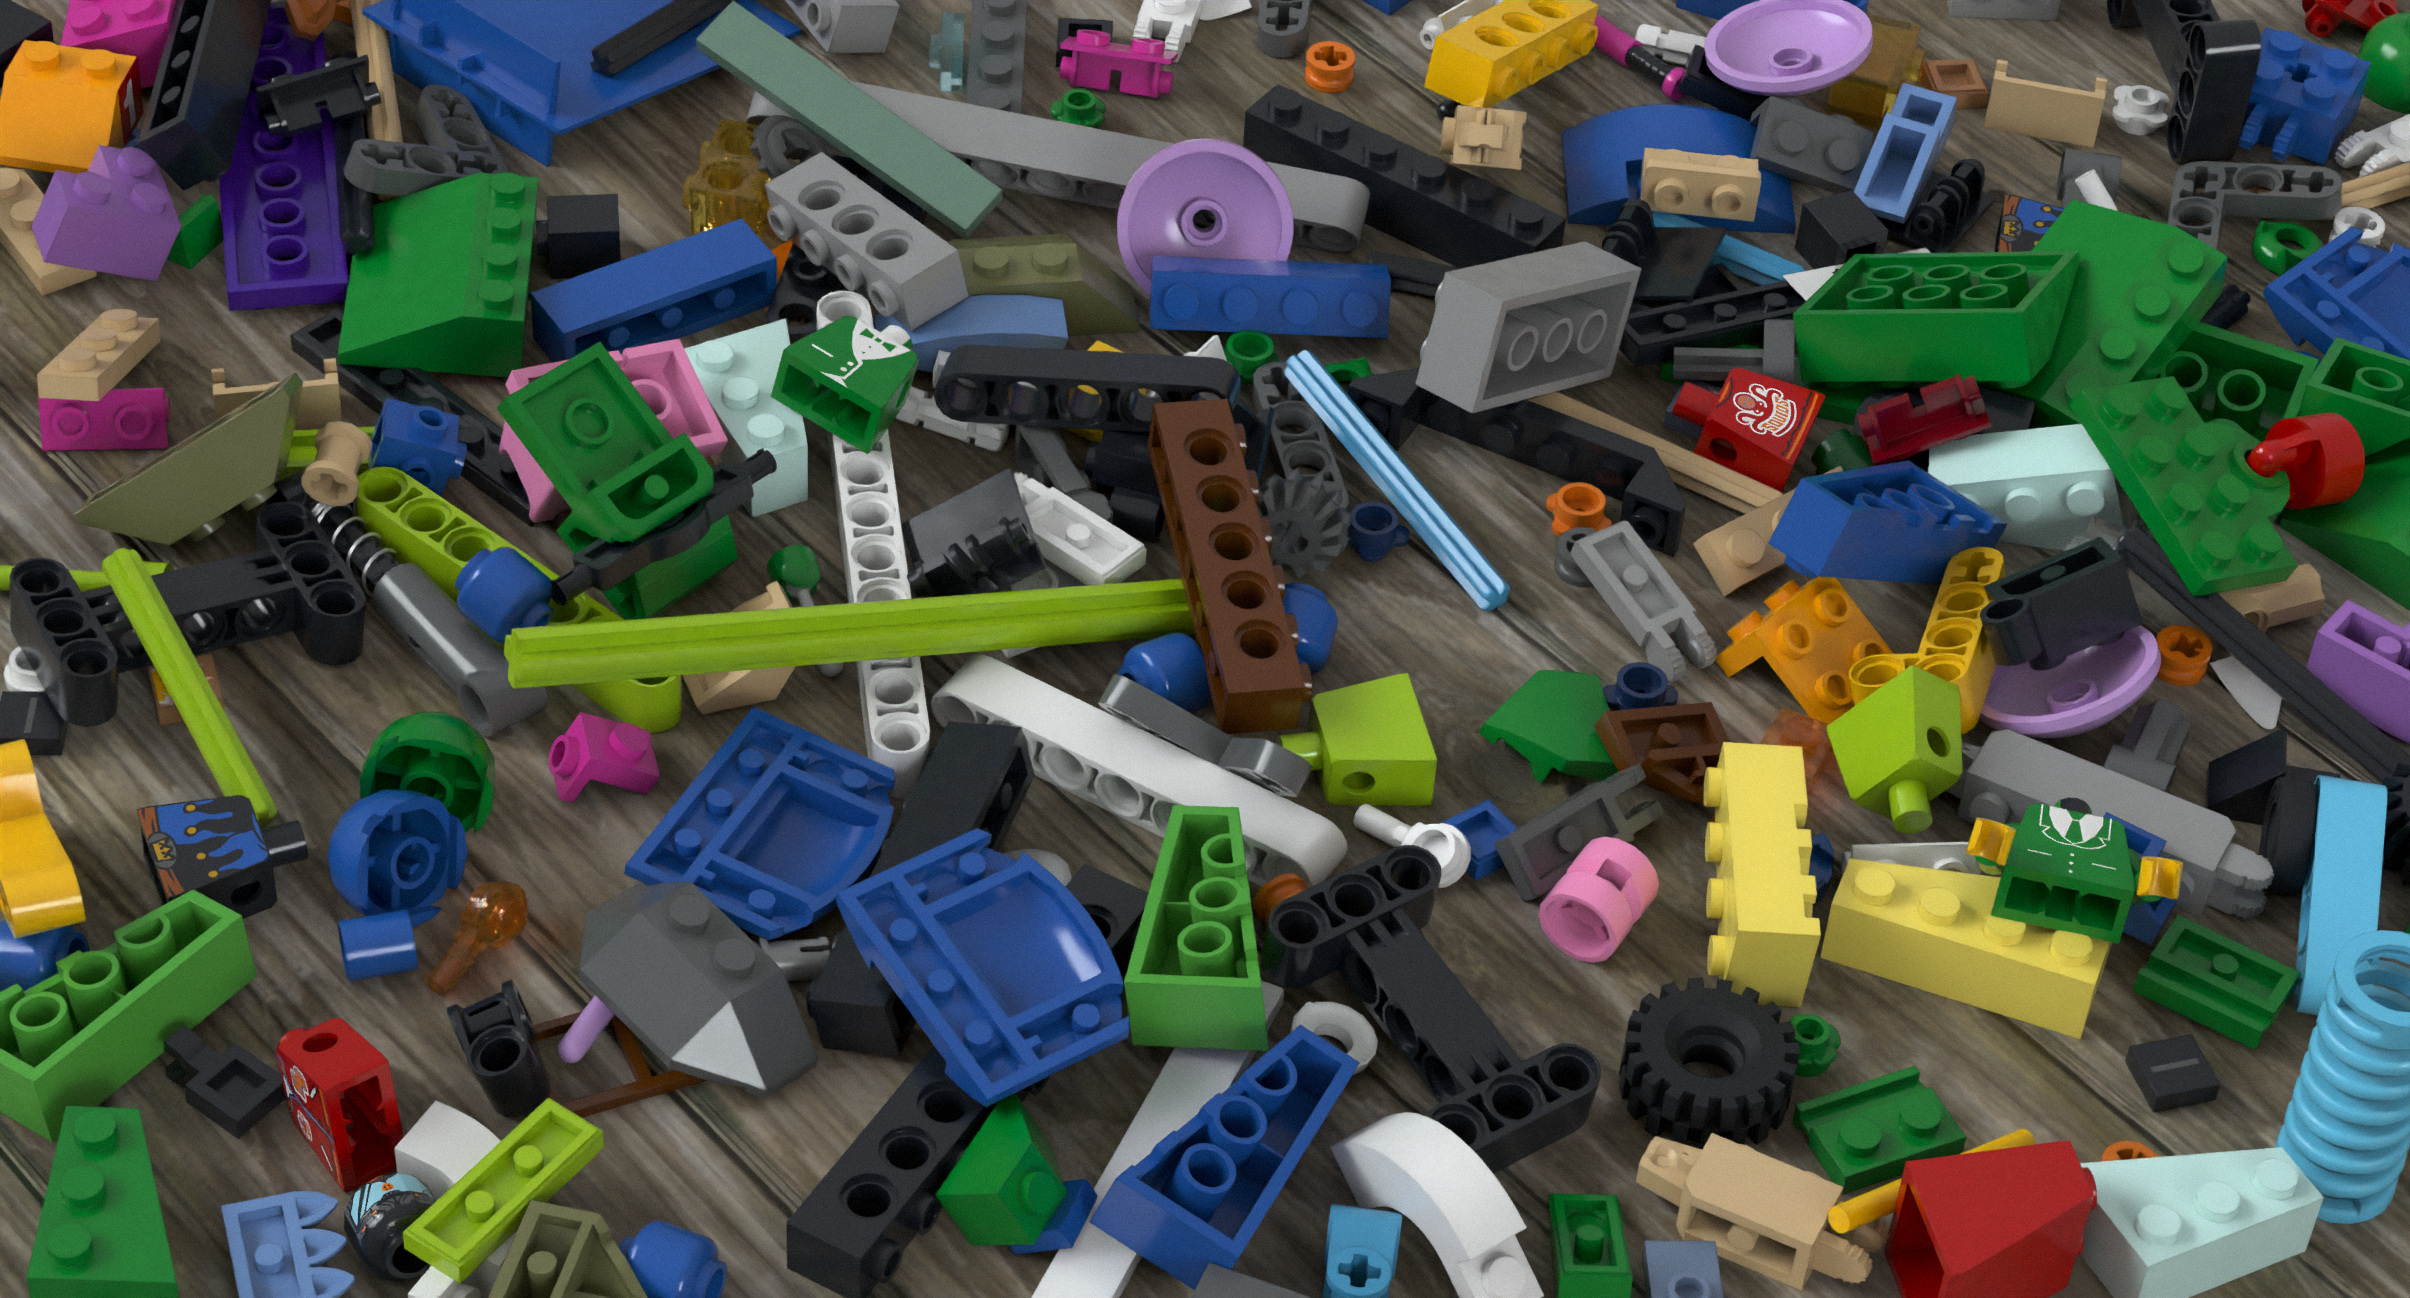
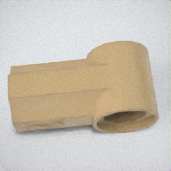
M2310 563L2299 565L2286 581L2218 593L2264 633L2268 627L2321 614L2326 599L2322 592L2321 576Z

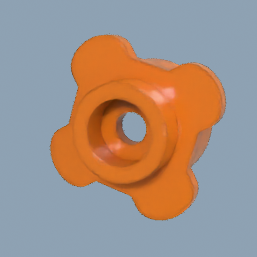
M1581 482L1570 483L1563 486L1558 493L1551 494L1547 498L1546 508L1553 512L1554 516L1551 530L1559 537L1565 531L1576 527H1588L1600 531L1612 526L1611 520L1604 515L1606 507L1605 496L1600 489L1591 484Z

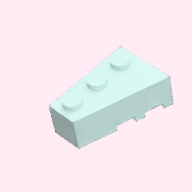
M786 318L684 349L728 439L721 454L710 456L716 465L727 463L736 466L761 448L764 451L768 450L776 460V471L752 485L753 498L743 503V506L752 518L808 500V444L803 416L771 397L783 350L790 345Z
M2082 424L1976 434L1930 448L1928 473L2007 523L1999 542L2067 551L2097 537H2101L2113 548L2118 538L2131 527V510L2128 495Z
M2282 1147L2080 1163L2082 1168L2087 1167L2092 1172L2097 1189L2096 1207L2094 1210L2089 1211L2083 1231L2084 1248L2081 1257L2113 1298H2189L2305 1252L2324 1197Z

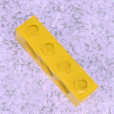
M1505 0L1436 36L1424 87L1465 106L1490 108L1555 71L1561 70L1564 66L1586 56L1592 50L1598 36V27L1594 24L1599 4L1589 0Z

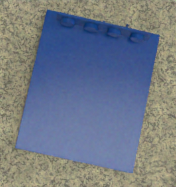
M384 0L363 8L364 16L389 30V48L393 72L422 90L428 85H443L459 91L471 102L486 130L546 167L550 166L552 162L554 133L558 135L565 134L722 68L697 50L696 43L697 37L722 11L612 77H605L600 70L594 72L591 68L590 62L594 60L591 51L595 46L673 0ZM738 0L736 2L788 39L801 34L800 27L754 0Z

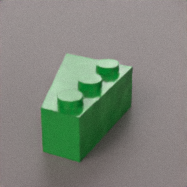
M66 1106L26 1277L30 1298H179L176 1276L139 1108Z

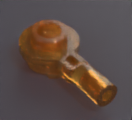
M506 880L485 882L473 891L467 902L466 909L460 915L461 929L453 938L454 945L424 978L425 983L433 992L440 996H446L487 946L494 948L506 946L522 932L528 919V901L525 891L518 884Z

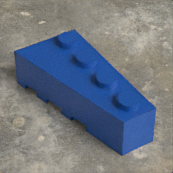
M1908 460L1802 478L1768 544L1786 555L1784 562L1791 569L1811 578L1819 576L1941 585L1948 562L1954 555L1975 547H1990L1994 549L2007 523Z
M1299 1025L1245 1070L1240 1079L1222 1094L1217 1093L1201 1107L1197 1115L1179 1130H1173L1157 1143L1151 1153L1137 1165H1131L1115 1178L1089 1222L1193 1290L1196 1289L1209 1262L1231 1270L1360 1062L1304 1026Z

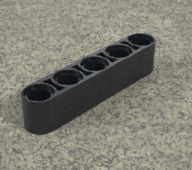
M970 344L954 349L948 356L935 386L934 398L936 406L944 415L952 420L961 422L1150 432L1155 403L1207 400L1199 394L1200 392H1209L1215 394L1220 399H1228L1233 417L1242 383L1240 374L1233 365L1225 360L1213 357ZM963 378L970 380L977 387L971 388L964 386L957 379ZM1017 382L1030 383L1038 391L1025 390ZM1078 386H1090L1099 394L1085 393ZM1138 389H1150L1160 397H1147L1140 393Z

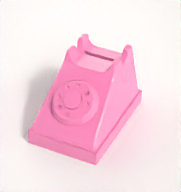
M680 339L626 348L622 354H620L619 350L608 352L673 439L685 432L704 458L721 454L728 439ZM568 360L512 370L505 384L509 394L511 395ZM505 421L499 452L502 456L509 455L529 499V518L531 521L538 523L552 520L564 509H570L572 512L571 507Z

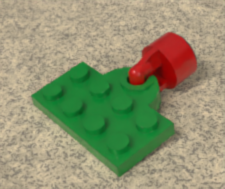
M2174 376L2081 389L2070 403L2071 409L2193 597L2286 581L2299 565L2282 541L2279 533L2272 526L2273 521L2283 510L2284 506L2292 509H2304L2344 502L2356 493L2363 479L2365 454L2361 439L2353 425L2346 418L2336 413L2326 412L2280 420L2271 427L2265 440L2260 442L2246 431L2224 423H2205Z

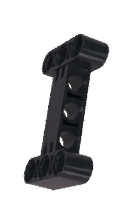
M2107 0L2108 18L2113 28H2144L2175 95L2167 128V144L2172 160L2174 162L2231 160L2237 149L2260 60L2261 38L2256 22L2254 20L2221 21L2211 0Z
M275 502L259 511L256 521L255 552L151 576L193 655L291 631L294 632L306 653L313 660L322 664L343 665L354 661L361 655L366 603L364 592L313 513L298 503ZM29 558L19 562L12 568L10 573L11 632L32 669L36 672L39 681L58 714L65 721L78 726H98L108 722L115 715L118 708V673L153 665L111 585L81 592L69 570L62 563L48 558Z
M1414 845L1395 847L1276 905L1269 915L1261 952V967L1265 975L1281 986L1298 988L1338 971L1439 1101V1104L1430 1110L1428 1117L1439 1122L1461 1138L1483 1160L1493 1174L1570 1135L1586 1123L1601 1079V1066L1597 1058L1584 1047L1576 1044L1562 1043L1522 1061L1419 931L1428 924L1431 918L1442 877L1441 865L1431 852ZM1501 1115H1507V1116H1510V1117H1512V1118H1514V1119H1508V1118L1503 1117V1116H1501Z

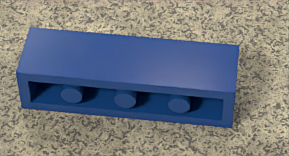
M742 218L531 292L533 339L552 362L569 360L599 341L608 352L619 350L620 354H622L626 348L680 339L768 307L777 287V257Z
M1152 256L1149 310L1150 329L1216 332L1255 330L1267 334L1388 338L1391 278L1387 265Z

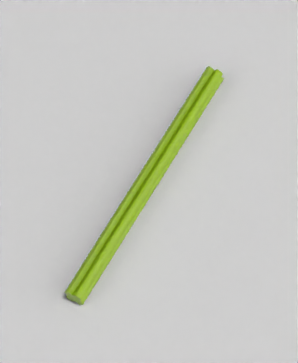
M1168 579L513 628L511 635H506L504 656L509 663V683L512 688L518 689L1154 638L1170 633L1191 635L1195 634L1182 580Z

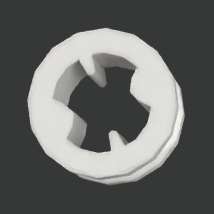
M2346 207L2340 209L2335 214L2334 228L2330 232L2328 243L2349 228L2354 227L2364 230L2358 243L2372 247L2374 244H2380V239L2383 237L2385 223L2377 213L2367 208Z

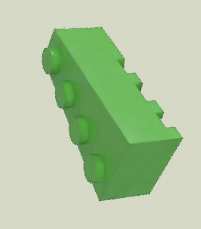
M193 889L114 931L116 942L108 947L85 953L78 950L57 961L58 973L24 991L16 983L1 991L0 1112L50 1142H54L59 1138L66 1106L97 1107L164 1052V1041L179 1028L185 1025L190 1030L193 1029L257 977L242 915Z

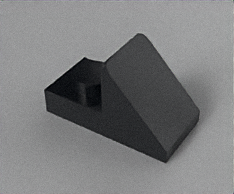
M2282 729L2209 762L2206 776L2205 808L2224 815L2233 821L2263 825L2268 799L2277 778L2291 777L2314 783L2318 775L2341 778V774L2286 765L2287 730Z

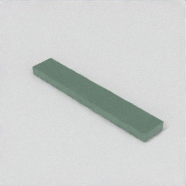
M734 0L697 37V50L963 238L967 239L1003 200V192L1000 187Z

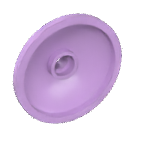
M1759 0L1730 12L1711 28L1705 40L1706 62L1715 76L1738 90L1757 95H1772L1774 97L1804 95L1841 81L1861 65L1873 46L1872 24L1868 16L1860 8L1844 0Z
M1220 139L1186 140L1168 146L1154 154L1140 166L1128 182L1120 200L1117 215V238L1122 259L1133 279L1148 295H1150L1152 256L1287 261L1293 240L1292 208L1288 194L1277 174L1262 158L1243 146ZM1200 210H1209L1215 215V220L1211 226L1200 228L1193 222L1194 215Z
M2139 625L2125 631V634L2119 640L2107 645L2090 646L2067 656L2062 664L2049 670H2033L2030 667L2029 661L2014 666L1996 664L1979 719L1987 726L1998 731L2009 729L2029 738H2064L2094 730L2113 720L2133 705L2148 690L2161 666V653L2156 638L2149 630Z

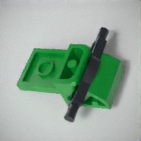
M600 341L507 396L496 408L573 510L556 531L574 554L572 556L574 568L551 581V598L555 603L564 606L581 593L594 587L603 592L624 620L655 618L723 574L738 559L728 513L753 498L752 485L768 474L774 473L777 469L775 458L768 450L764 451L763 448L736 466L719 463L711 468L685 432L674 439Z

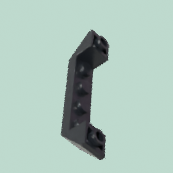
M1420 368L1354 378L1349 384V397L1394 450L1399 451L1418 424H1421L1572 483L1591 484L1600 489L1604 495L1623 502L1620 522L1623 520L1628 521L1648 548L1672 557L1678 552L1686 504L1655 448L1526 399L1470 413L1416 385Z

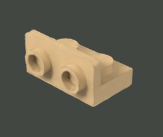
M1644 149L1640 199L1649 204L1651 211L1754 222L1761 186V172L1758 171V159L1739 158L1733 155L1720 156L1683 152L1676 149Z

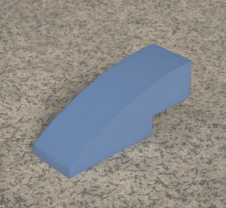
M1907 83L1902 84L1891 113H1886L1854 190V193L1875 216L1902 224L1906 222L1931 178L1955 121L1956 97Z
M992 294L969 296L912 331L890 315L885 317L882 314H876L873 318V327L879 332L889 325L899 326L904 329L912 340V351L916 353L919 360L916 370L933 372L938 350L951 353L962 345L970 344L1064 349L1068 340L1063 299Z

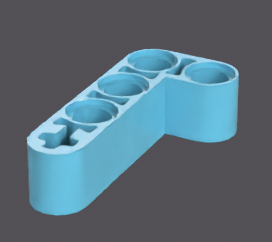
M2318 775L2314 782L2317 803L2316 822L2310 861L2302 886L2296 970L2301 972L2293 994V1009L2295 1012L2318 1016L2321 1003L2325 1000V992L2329 979L2333 975L2338 952L2347 941L2362 933L2373 932L2378 929L2387 809V787L2385 785Z

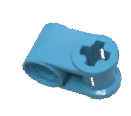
M1331 1204L1323 1268L1326 1269L1323 1298H1388L1391 1278H1394L1402 1213Z

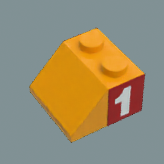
M24 40L4 72L0 98V165L54 173L55 170L80 174L88 171L99 145L123 149L144 113L138 58L136 56L112 53L103 49L89 50L56 45L49 41L35 42Z

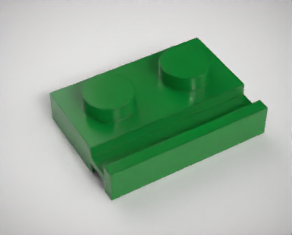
M2177 915L2150 954L2146 966L2139 970L2133 992L2257 1050L2265 1032L2270 1030L2295 992L2301 972L2181 915Z
M1916 1066L1796 1104L1792 1120L1793 1125L1797 1130L1801 1128L1804 1130L1809 1138L1808 1147L1833 1183L1843 1187L1842 1195L1903 1175L1906 1161L1963 1153L1966 1135L1931 1087L1925 1089L1919 1080L1920 1071Z

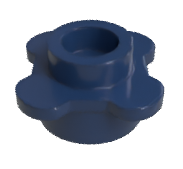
M1364 502L1356 505L1351 510L1352 522L1347 530L1349 533L1347 536L1349 538L1348 543L1353 546V549L1359 554L1361 559L1370 562L1380 561L1391 548L1402 547L1408 543L1409 531L1406 527L1398 525V515L1390 506L1380 502Z
M1644 662L1625 665L1618 672L1616 684L1607 685L1603 688L1608 707H1618L1620 710L1676 705L1678 700V692L1676 688L1668 685L1666 674L1657 666Z

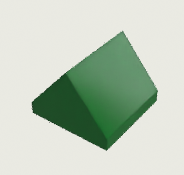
M210 193L207 196L206 194L202 195L178 216L181 228L167 260L192 269L223 242L221 216L216 199Z

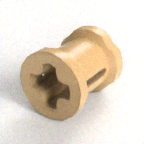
M341 421L329 422L317 431L315 437L317 454L314 462L309 464L304 470L301 485L312 499L322 504L344 506L353 502L357 497L359 491L357 473L360 465L370 457L372 441L368 434L359 430L351 423Z

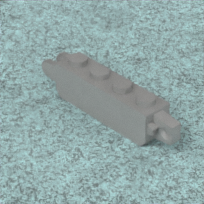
M2009 729L1991 732L1983 747L1962 742L1963 773L1957 783L1945 790L1961 799L1957 812L1958 818L1975 824L1977 817L1993 820L2005 825L2007 823L2021 824L2028 805L2039 803L2054 807L2055 803L2061 799L2068 797L2078 798L2090 806L2094 816L2103 817L2108 812L2167 841L2160 857L2183 862L2179 897L2174 906L2200 917L2206 906L2229 915L2235 914L2237 918L2243 917L2244 920L2246 918L2253 919L2254 916L2259 917V914L2263 913L2267 897L2264 896L2265 892L2262 891V888L2267 889L2268 885L2272 883L2274 877L2272 866L2270 865L2269 858H2264L2262 854L2256 855L2254 851L2233 843L2236 829L2228 817Z

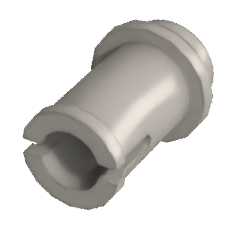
M757 935L756 942H754L783 970L787 981L819 978L830 956V950H825L829 946L827 937L806 940L767 941V939Z

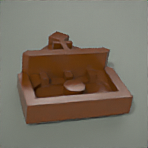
M1712 702L1606 711L1594 725L1604 748L1619 771L1640 763L1646 775V778L1640 781V783L1700 804H1704L1706 768H1717L1723 742H1730Z

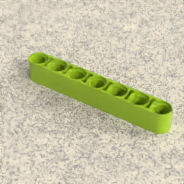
M385 466L375 467L362 472L357 477L359 480V491L355 498L356 517L360 516L365 520V530L368 533H378L381 537L380 545L384 549H394L397 553L396 561L400 565L411 563L423 568L456 602L460 592L455 588L458 575L470 559L486 548L493 552L503 547H511L551 580L560 577L401 470ZM584 592L564 606L555 603L552 598L548 604L554 609V613L547 626L624 620ZM681 675L569 684L623 722L648 730L649 733L665 732L675 727L681 720L683 713Z

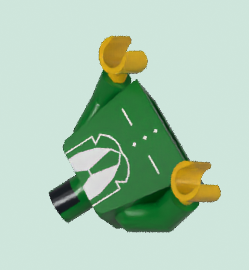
M2068 797L2061 799L2055 803L2054 807L2039 803L2028 805L2021 824L2007 823L2005 825L1993 820L1977 817L1965 852L1975 856L1976 864L1983 872L1991 875L2001 874L1991 916L2054 930L2087 935L2091 938L2119 944L2130 905L2143 906L2158 901L2163 897L2178 900L2183 862L2152 856H2144L2141 859L2135 850L2128 848L2125 827L2120 822L2092 815L2090 806L2078 798Z

